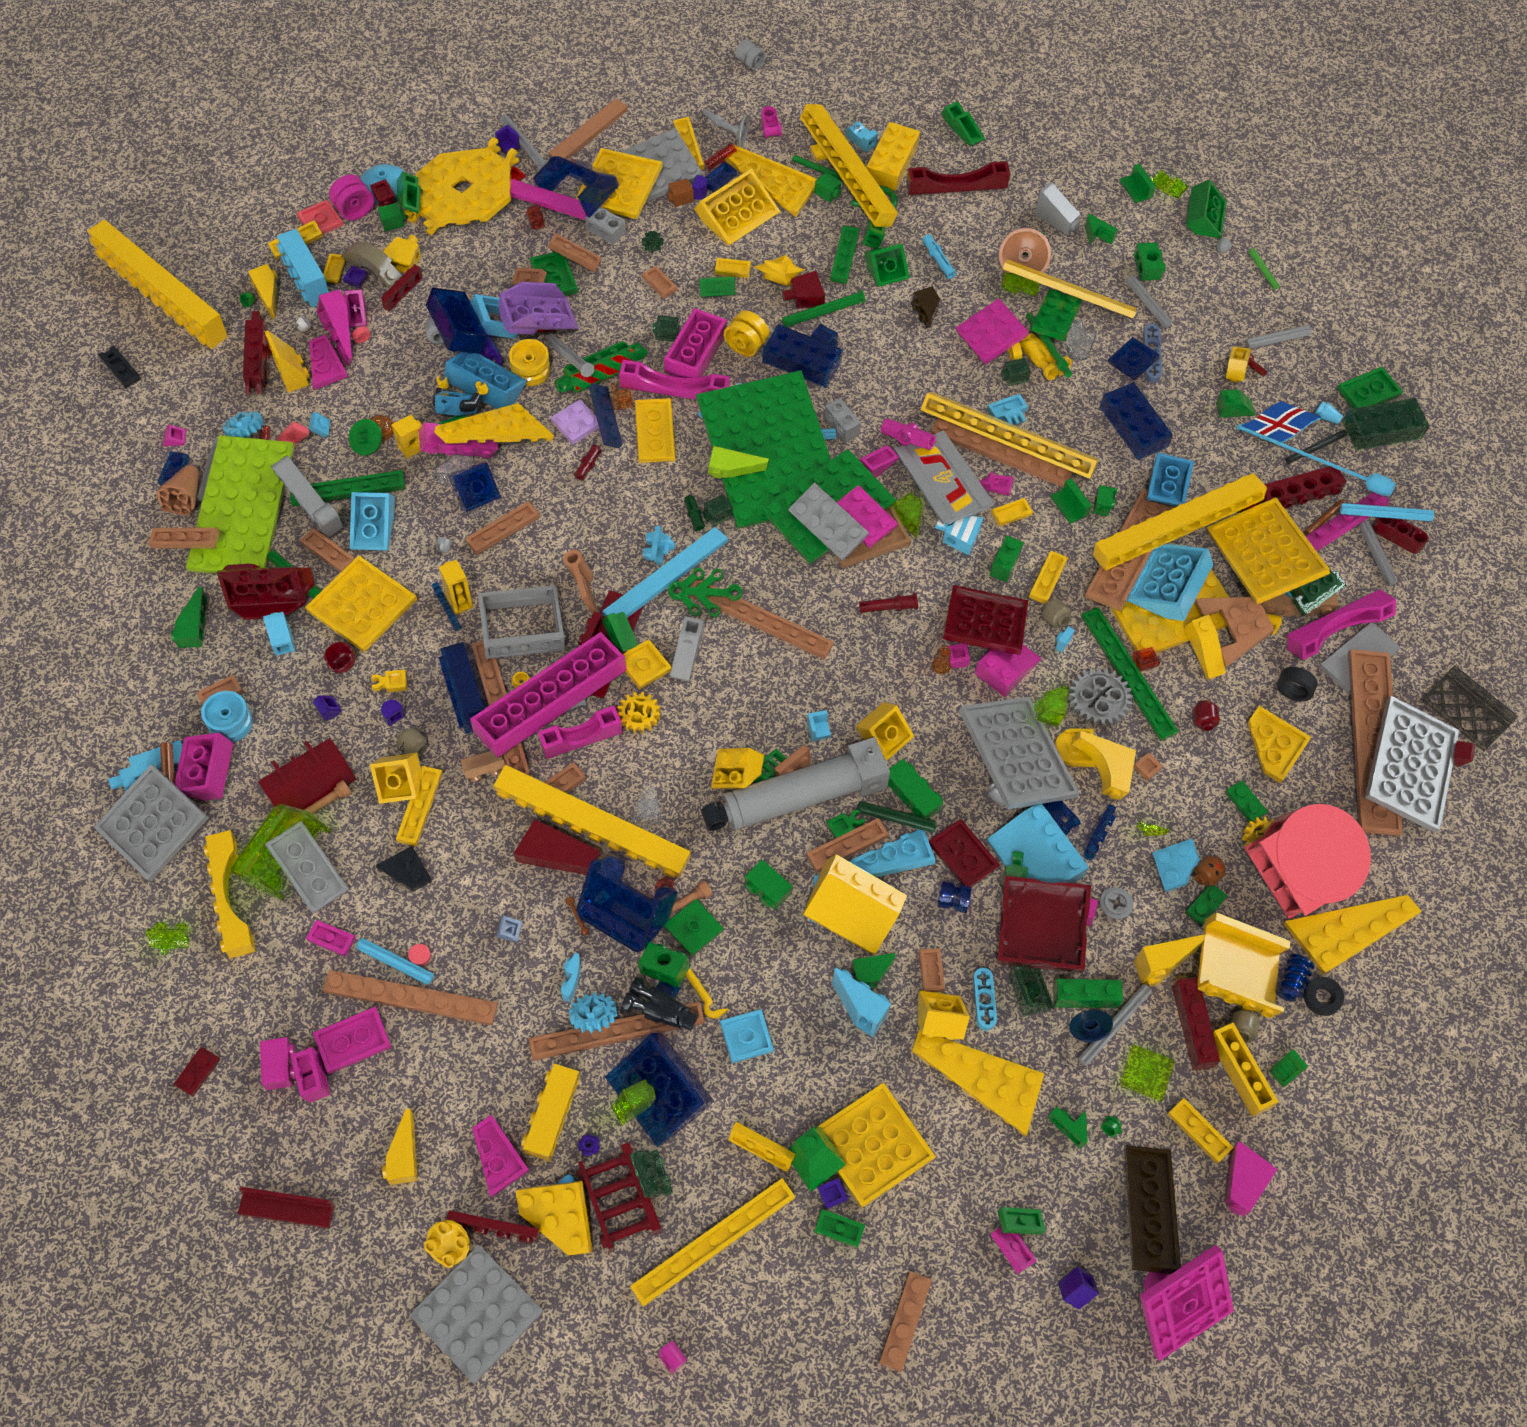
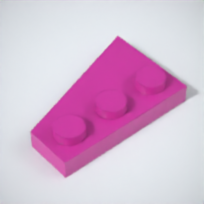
M326 334L309 341L314 390L348 377Z
M490 1115L472 1129L489 1195L492 1198L528 1173L529 1169L493 1116Z

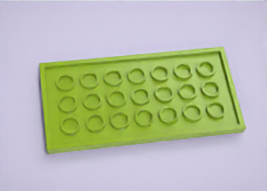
M219 435L196 528H217L220 534L215 548H190L186 564L187 571L216 573L218 570H223L226 565L249 563L255 564L260 568L267 567V554L271 550L285 485L271 466L286 455L292 460L295 447L293 442Z

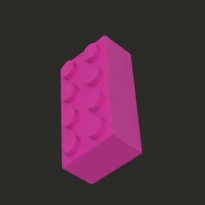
M694 308L664 358V373L680 378L702 377L724 339L727 320Z

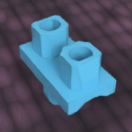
M655 526L654 532L646 533V542L648 545H652V547L643 549L645 560H654L657 565H662L664 554H668V551H672L675 548V542L671 540L669 535L661 531V526Z

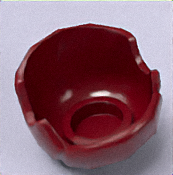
M339 641L332 643L326 649L323 659L332 672L342 674L348 672L354 666L356 656L347 643Z

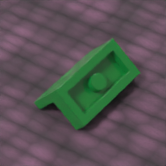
M1140 163L1133 166L1131 175L1120 178V183L1134 203L1153 198L1156 185Z
M734 276L698 278L700 297L735 295Z
M1072 478L1065 481L1062 490L1051 495V499L1070 524L1089 516L1092 505Z
M624 612L618 614L611 613L602 619L612 644L622 654L638 645Z

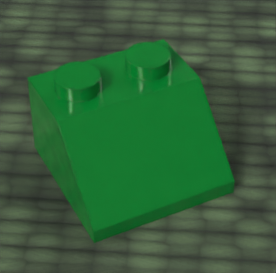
M894 243L864 252L867 268L877 287L910 278L903 243Z

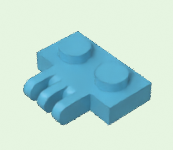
M1020 394L988 404L987 406L988 412L993 417L1014 425H1018L1019 421L1021 423L1026 422L1023 412L1027 411L1028 406Z

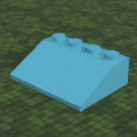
M1165 544L1153 549L1127 601L1166 619L1185 621L1213 566L1209 549Z
M1043 804L1034 805L1023 811L987 838V842L1005 867L1006 865L1013 866V851L1024 853L1022 867L1028 868V878L1037 879L1048 883H1074L1083 878L1089 868Z

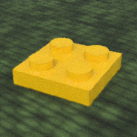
M649 639L623 653L627 669L625 673L639 690L672 670L671 665Z

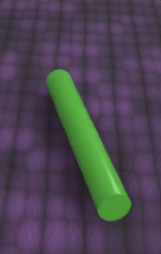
M1254 248L1250 249L1248 253L1274 290L1278 289L1280 285Z

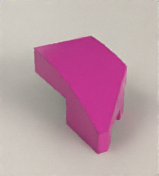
M990 472L988 477L981 481L979 480V482L987 491L1010 496L1014 478L1011 476L994 475L993 472Z

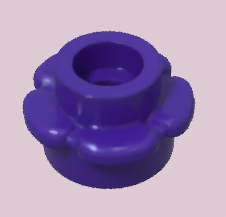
M585 1134L582 1136L581 1141L578 1142V1149L584 1156L595 1155L600 1149V1141L595 1135Z

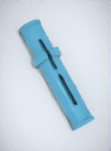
M931 234L924 236L922 242L929 250V255L935 259L944 272L946 278L951 279L955 277L957 272L943 254L941 246L935 242Z

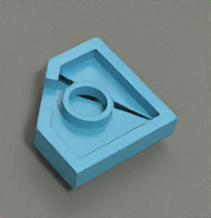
M1192 838L1152 852L1166 892L1186 886L1194 867L1197 866L1200 860Z

